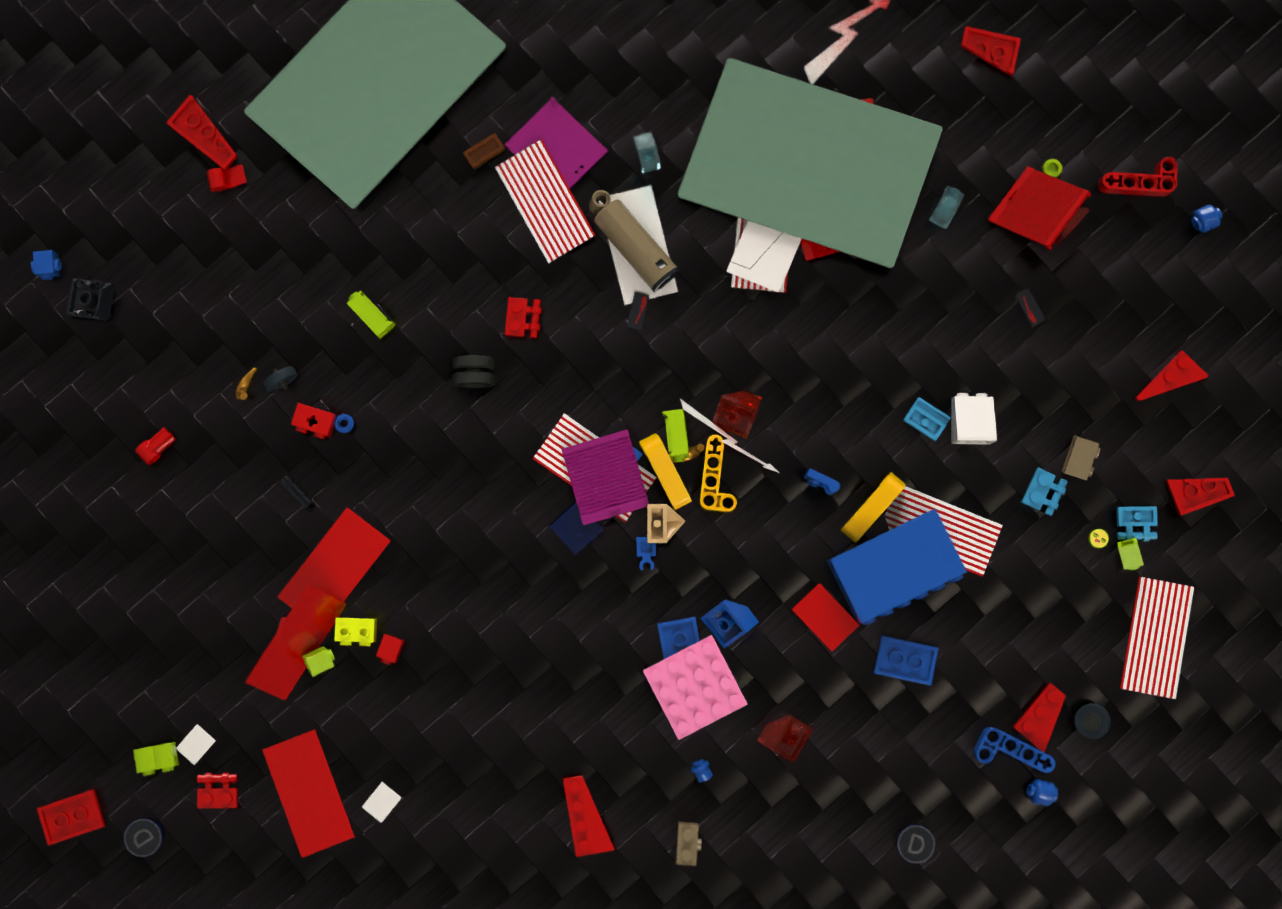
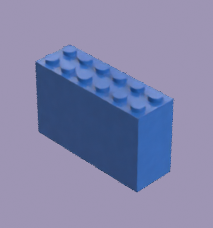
M936 509L928 511L827 560L856 622L863 623V625L876 621L875 617L878 615L884 617L894 612L892 608L896 606L903 608L911 604L910 600L913 598L919 600L929 595L927 591L931 589L932 591H937L946 587L945 583L948 581L954 583L964 578L962 574L967 572Z

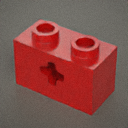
M298 403L291 425L296 427L295 431L306 434L307 431L314 432L313 436L325 439V436L331 438L337 415ZM314 419L318 421V423L313 424V426L310 423V421Z

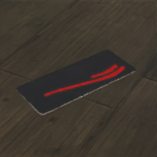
M1028 288L1015 295L1032 326L1045 321L1044 315Z
M639 292L634 293L627 327L637 330L642 329L649 295Z

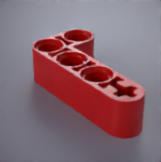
M1165 157L1156 165L1155 175L1108 172L1099 180L1098 188L1103 193L1167 196L1177 186V162L1172 157ZM1163 164H1167L1170 171H1166L1163 168ZM1124 180H1128L1131 183L1130 188L1125 186ZM1143 181L1150 184V189L1144 187ZM1162 182L1169 185V190L1163 188Z

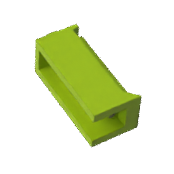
M361 290L358 293L354 292L348 298L347 304L380 339L396 325L394 322L389 321Z
M683 409L663 411L669 457L674 462H683L686 460L685 458H690L685 413Z

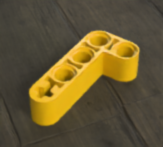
M655 433L639 441L674 510L692 502L660 437Z
M712 435L706 443L700 505L705 510L731 512L737 505L736 498L731 494L719 493L724 442L720 441L723 440L721 436ZM714 439H716L717 443L720 444V446H717L716 453H720V456L717 454H708V451L711 453L713 451V445H711L710 443H712ZM710 458H715L718 461L716 468L709 467L708 460ZM708 477H713L716 480L714 487L706 485L705 480ZM711 496L714 499V504L706 506L703 502L704 497ZM725 498L733 501L731 508L727 509L723 506L722 501Z
M890 472L873 494L843 526L841 531L856 543L901 493L906 484Z

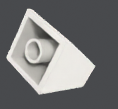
M957 393V396L951 398V444L990 445L997 441L993 397H988L986 393H978L976 397L968 396V393Z

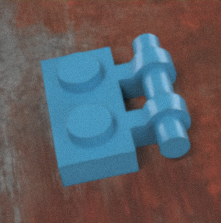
M1038 467L1021 503L1038 511L1042 505L1047 506L1045 514L1052 516L1054 510H1057L1059 506L1058 502L1061 495H1064L1066 491L1065 486L1068 481L1061 478L1057 485L1053 483L1055 475ZM1051 489L1055 492L1051 500H1048L1046 496Z
M1157 506L1116 507L1117 527L1125 526V532H1117L1118 540L1136 538L1146 542L1157 539V532H1150V526H1158ZM1133 526H1142V532H1133Z

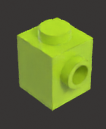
M1136 538L1117 542L1124 570H1136L1144 565Z
M324 646L302 656L312 676L334 667L332 662L335 660L334 655L330 649L327 650Z

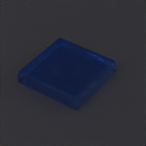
M577 502L550 526L575 555L604 530L598 522L583 525Z

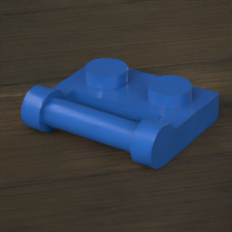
M809 469L804 476L808 485L815 488L820 486L829 495L834 494L840 488L837 481L815 470Z

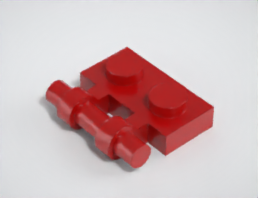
M509 297L505 336L524 337L525 330H530V338H537L538 331H540L539 314L542 313V308L540 307L541 300L534 299L533 307H528V299ZM527 313L532 314L530 324L526 323Z
M226 772L222 775H213L212 773L198 775L197 782L205 783V788L197 789V809L237 808L238 788H230V782H237V774ZM222 782L223 788H213V783Z

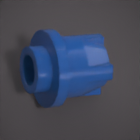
M703 759L694 762L691 768L699 783L707 781L713 776L708 766L709 762Z

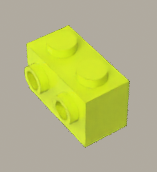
M336 618L335 641H340V645H352V642H359V646H371V642H376L377 619Z

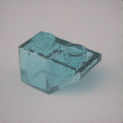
M652 133L633 136L642 173L661 169V162Z
M947 186L931 215L930 221L946 229L955 215L964 194L960 193L956 188Z

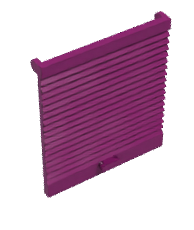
M551 97V100L504 144L505 147L516 155L542 139L569 189L608 152L601 143L556 102L554 97Z
M628 429L561 449L583 525L648 507L649 501Z

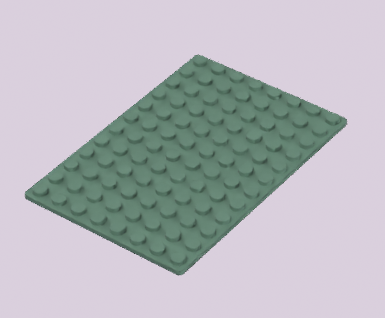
M348 0L245 109V114L350 208L355 209L503 52L506 45L456 0Z
M729 58L725 64L678 196L699 205L888 268H893L941 136L942 127Z

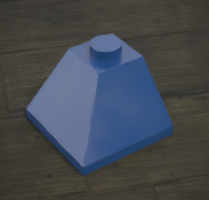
M728 600L722 601L700 618L724 649L759 623L747 606Z

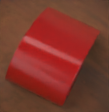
M242 164L229 168L226 171L223 168H214L206 172L211 191H221L247 182Z

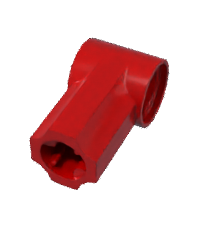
M163 427L150 440L142 442L135 449V452L147 465H151L160 458L161 453L176 439Z

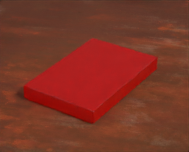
M820 583L791 609L831 652L860 626Z
M95 789L37 808L48 846L106 826Z

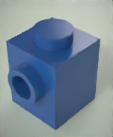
M53 250L33 252L32 272L42 280H52L53 277L59 276L61 262L58 259V254Z

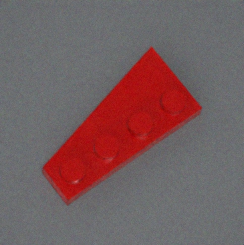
M191 94L166 122L225 171L238 157Z
M583 775L563 778L576 857L615 850Z

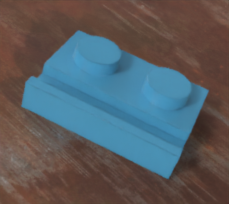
M918 397L903 421L933 441H936L951 417Z

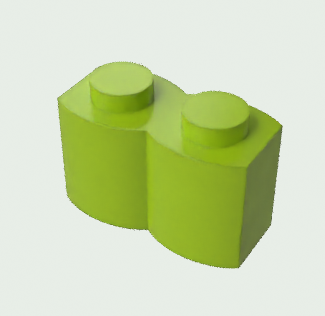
M175 742L133 750L137 773L143 772V776L155 774L157 769H162V772L172 771L174 766L179 765Z

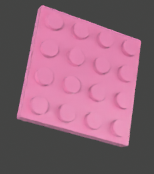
M712 635L643 670L678 740L747 705Z

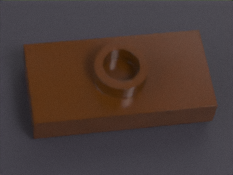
M494 133L464 151L463 154L474 170L505 151V148Z

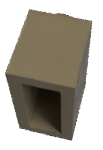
M1074 435L1062 472L1087 480L1088 476L1091 477L1094 466H1092L1094 458L1097 459L1100 453L1099 443Z
M678 822L676 864L696 866L697 851H701V839H698V823Z

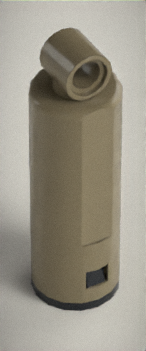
M598 190L593 194L589 203V209L593 214H596L594 223L654 293L661 290L680 272L679 268L620 200L617 199L611 202L609 193L604 190Z

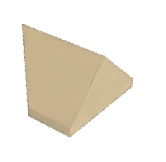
M648 504L647 543H667L685 523V520L667 504Z

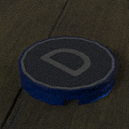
M140 818L132 821L127 826L123 842L126 849L132 855L148 857L155 854L161 848L164 833L157 821L149 818Z
M908 825L899 832L896 838L898 853L905 861L911 864L926 862L935 851L936 842L934 836L928 828L922 825Z

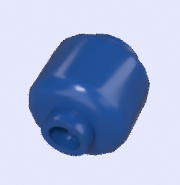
M1206 205L1194 211L1191 221L1197 231L1200 230L1206 233L1220 225L1222 213L1219 208Z
M1034 779L1027 787V795L1034 804L1050 806L1057 799L1058 789L1052 781Z

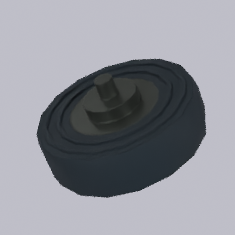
M292 366L278 371L274 369V373L263 384L268 392L281 388L286 390L288 388L287 385L297 377V372Z
M1087 704L1077 711L1075 726L1082 736L1089 739H1097L1108 732L1111 719L1104 707L1098 704Z

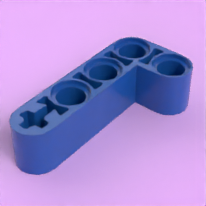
M987 727L982 731L973 750L974 758L982 763L991 762L998 749L1039 771L1048 773L1055 768V760L1050 755L993 727ZM994 731L996 733V739L990 742L988 740V734L989 732ZM1008 740H1012L1014 744L1011 750L1005 748ZM981 749H986L988 752L987 757L984 759L979 757ZM1026 749L1031 751V756L1028 759L1023 757V752ZM1039 758L1042 760H1046L1048 765L1043 766V764L1037 762L1036 759Z

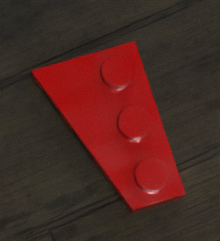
M966 26L961 47L1012 76L1021 38Z
M1228 478L1165 480L1179 516L1235 496Z
M1049 683L1013 728L1036 748L1045 752L1066 695Z

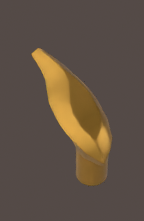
M256 368L248 372L240 381L236 389V400L239 398L242 400L247 399L246 391L251 385L252 378L257 371Z
M698 444L690 447V458H685V461L700 455L705 445Z

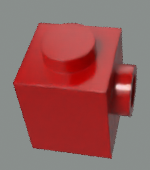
M384 634L376 655L381 658L380 662L391 665L392 662L397 663L405 640Z

